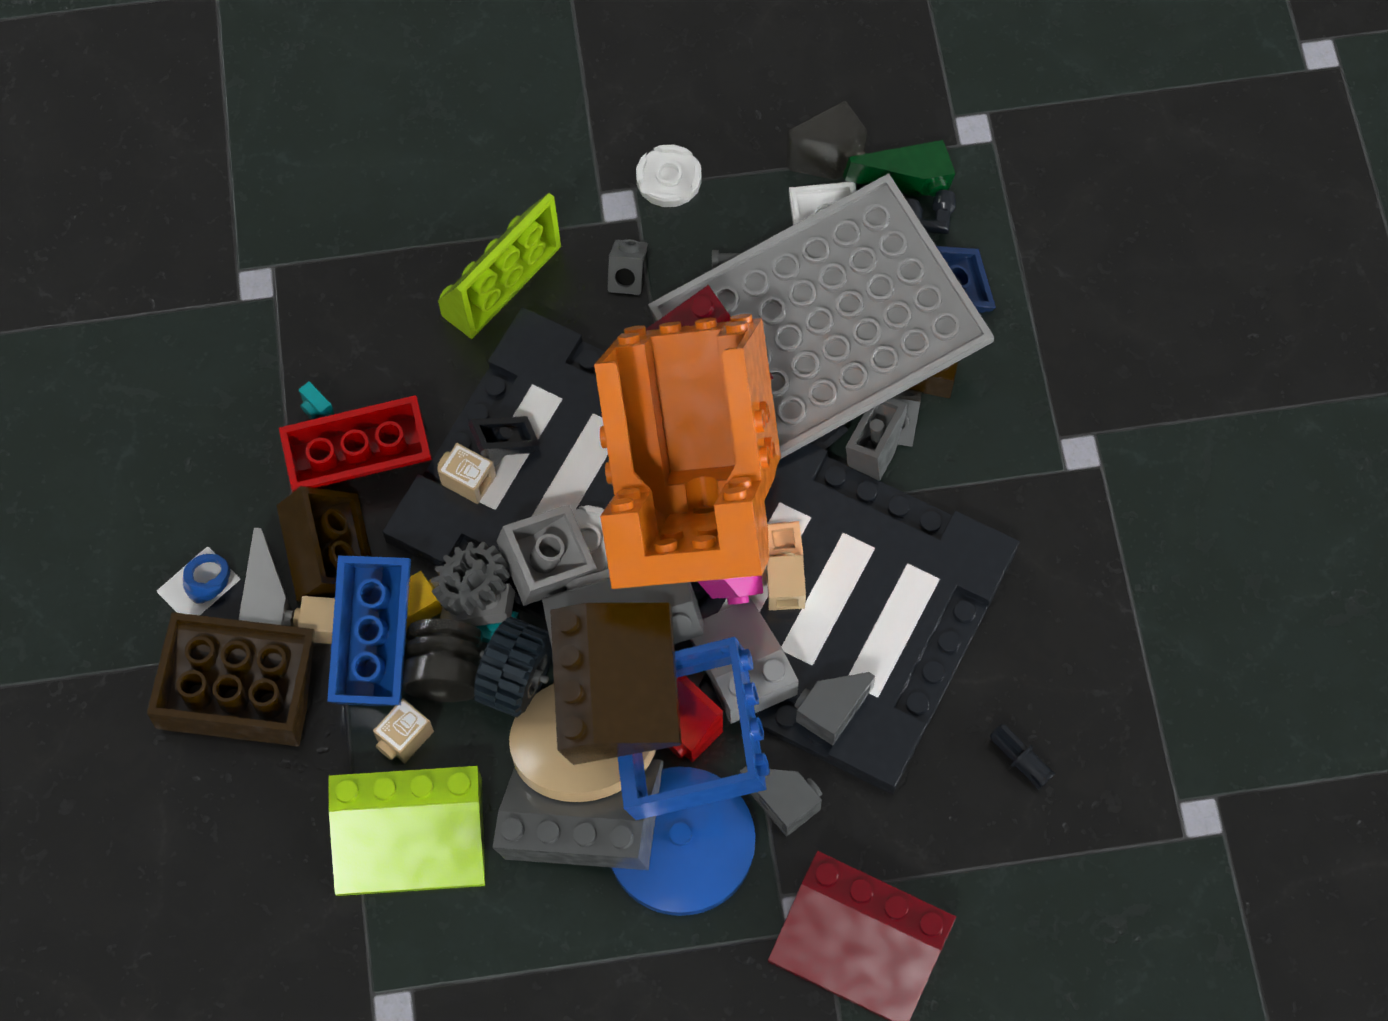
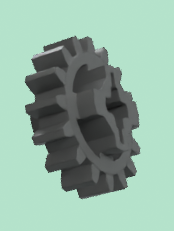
M469 542L466 550L462 551L459 547H456L453 557L445 555L443 559L446 564L444 566H436L435 571L439 576L431 579V583L435 587L432 593L446 611L451 609L455 615H459L464 609L468 615H472L474 607L479 606L483 611L486 609L485 602L487 600L494 602L498 600L495 592L506 589L502 580L509 578L510 574L505 569L508 567V563L494 545L489 548L485 542H481L476 548L472 542Z

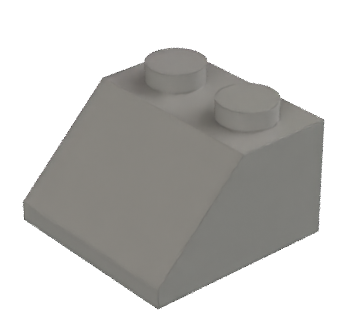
M570 505L502 527L497 539L498 547L503 558L508 563L507 568L523 606L558 594L567 589L566 586L570 581L589 575L597 569Z

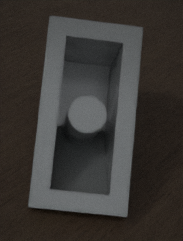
M890 398L863 414L846 445L849 467L876 480H881L895 454L907 413L908 403Z
M865 672L817 681L811 691L807 688L804 689L794 706L798 709L796 722L826 742L834 745L873 689L875 675Z
M747 766L740 770V774L748 772ZM770 769V774L765 776L767 790L751 793L753 798L786 837L821 810V790L811 778L808 777L805 780L796 771Z

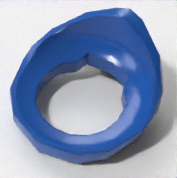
M203 554L191 560L185 566L182 578L183 588L187 596L194 603L202 604L220 594L229 581L231 570L228 562L218 554ZM212 562L221 567L220 574L207 583H199L194 580L193 573L195 569L203 563Z

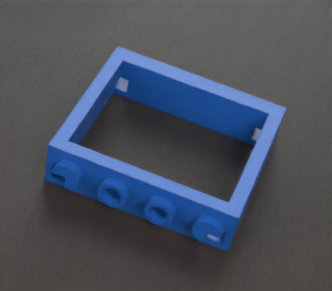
M736 637L675 651L676 675L678 678L732 664L748 772L648 796L643 754L636 753L618 757L623 806L624 810L635 820L767 790L765 776L770 774L767 757L765 753H761L760 740H764V730L760 718L755 715L754 705L759 704V697L755 684L753 682L750 683L749 671L753 670L754 667L753 659L749 648L744 649Z

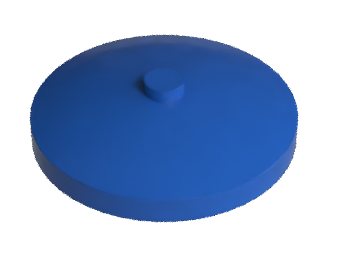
M698 768L662 769L659 793L721 778ZM738 796L657 815L649 870L612 868V871L621 887L629 896L653 911L668 915L686 916L711 910L728 900L739 889L750 871L755 853V828L750 811L743 798Z

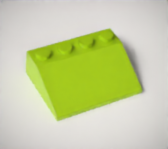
M546 194L530 206L521 216L513 218L508 225L507 231L499 239H493L486 247L485 253L476 262L473 261L467 265L462 277L454 285H449L442 291L438 300L442 317L469 338L473 339L561 248L555 198L552 194Z
M478 766L329 776V822L336 896L485 886L482 777Z

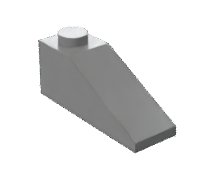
M254 528L239 620L294 627L293 618L295 610L291 609L268 541L261 528Z

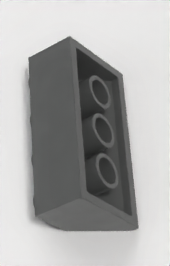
M610 578L542 599L551 646L550 610L581 603H670L674 644L702 636L704 631L703 618L691 582L612 589Z

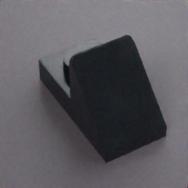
M527 416L471 419L467 423L483 458L492 461L494 467L505 455L534 453L540 446Z

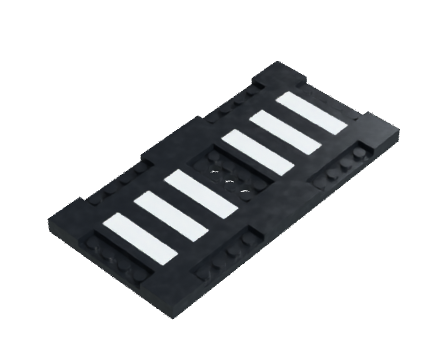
M521 307L488 360L489 369L424 474L422 476L417 475L382 533L386 543L434 567L444 566L446 564L443 559L445 555L453 557L456 547H459L462 551L466 550L469 542H472L476 548L481 542H485L489 548L494 545L499 553H501L497 539L502 527L566 505H570L572 511L586 505L601 507L605 510L614 496L613 484L607 483L605 475V464L609 462L607 448H602L600 442V426L604 425L596 373L593 367L605 351L582 341L581 334ZM528 417L540 443L539 448L534 453L505 455L494 467L496 477L478 504L441 484L437 469L439 461L445 452L452 451L456 443L481 455L467 424L471 419ZM809 443L780 459L774 481L764 501L767 524L799 521L806 589L805 609L769 610L766 568L762 575L763 594L749 596V599H752L781 645L798 679V693L796 696L755 713V715L760 718L765 732L893 795L1016 555L1020 541L957 511L953 515L948 514L828 457L827 450ZM511 575L509 578L502 580L504 584H510L515 591L513 606L546 622L542 600L523 606ZM698 581L692 582V586H696L698 584ZM709 594L702 598H696L703 619L737 605H728L727 598L712 599ZM690 639L674 644L675 651L693 647ZM705 671L686 675L724 711ZM865 672L875 675L873 689L834 745L826 742L796 722L798 709L794 706L804 689L807 688L811 691L817 681Z

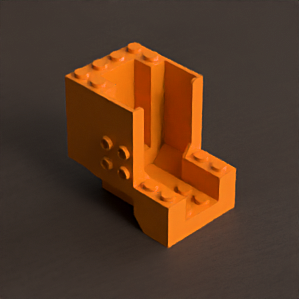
M740 314L730 317L731 321L717 323L716 318H704L696 320L693 326L681 327V322H668L659 325L660 329L646 331L645 326L628 327L624 329V333L617 337L594 364L604 425L600 426V442L602 448H607L609 462L605 464V475L607 483L613 484L614 490L613 498L600 516L612 589L763 575L769 560L768 524L764 501L774 481L781 453L762 318L752 319V314Z

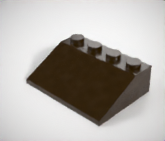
M581 603L551 609L557 750L569 762L577 765L682 745L671 604Z
M172 612L147 715L155 728L160 730L299 746L307 711L315 630Z

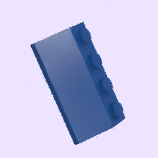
M338 555L327 702L363 706L401 705L411 568L410 558Z

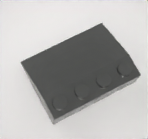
M652 759L645 770L648 796L659 793L663 768L662 760ZM514 767L498 811L493 849L505 860L649 870L656 816L635 820L624 810L622 790L611 796L587 802H566L551 799L530 788L521 779Z

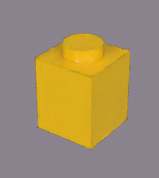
M422 571L410 577L406 633L442 611L440 602L432 593L435 587L431 583V579L427 581Z

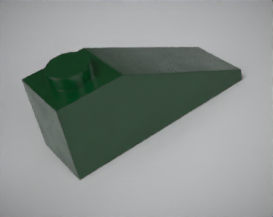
M940 140L850 156L843 176L845 181L868 185L889 173L902 194L920 197L926 195L935 196V193L939 190H949L956 173L944 141Z

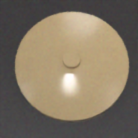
M554 684L535 694L526 711L517 718L515 717L509 736L512 760L521 779L530 788L543 796L566 802L593 801L621 791L618 757L573 765L557 750ZM656 750L642 752L644 770L651 763Z

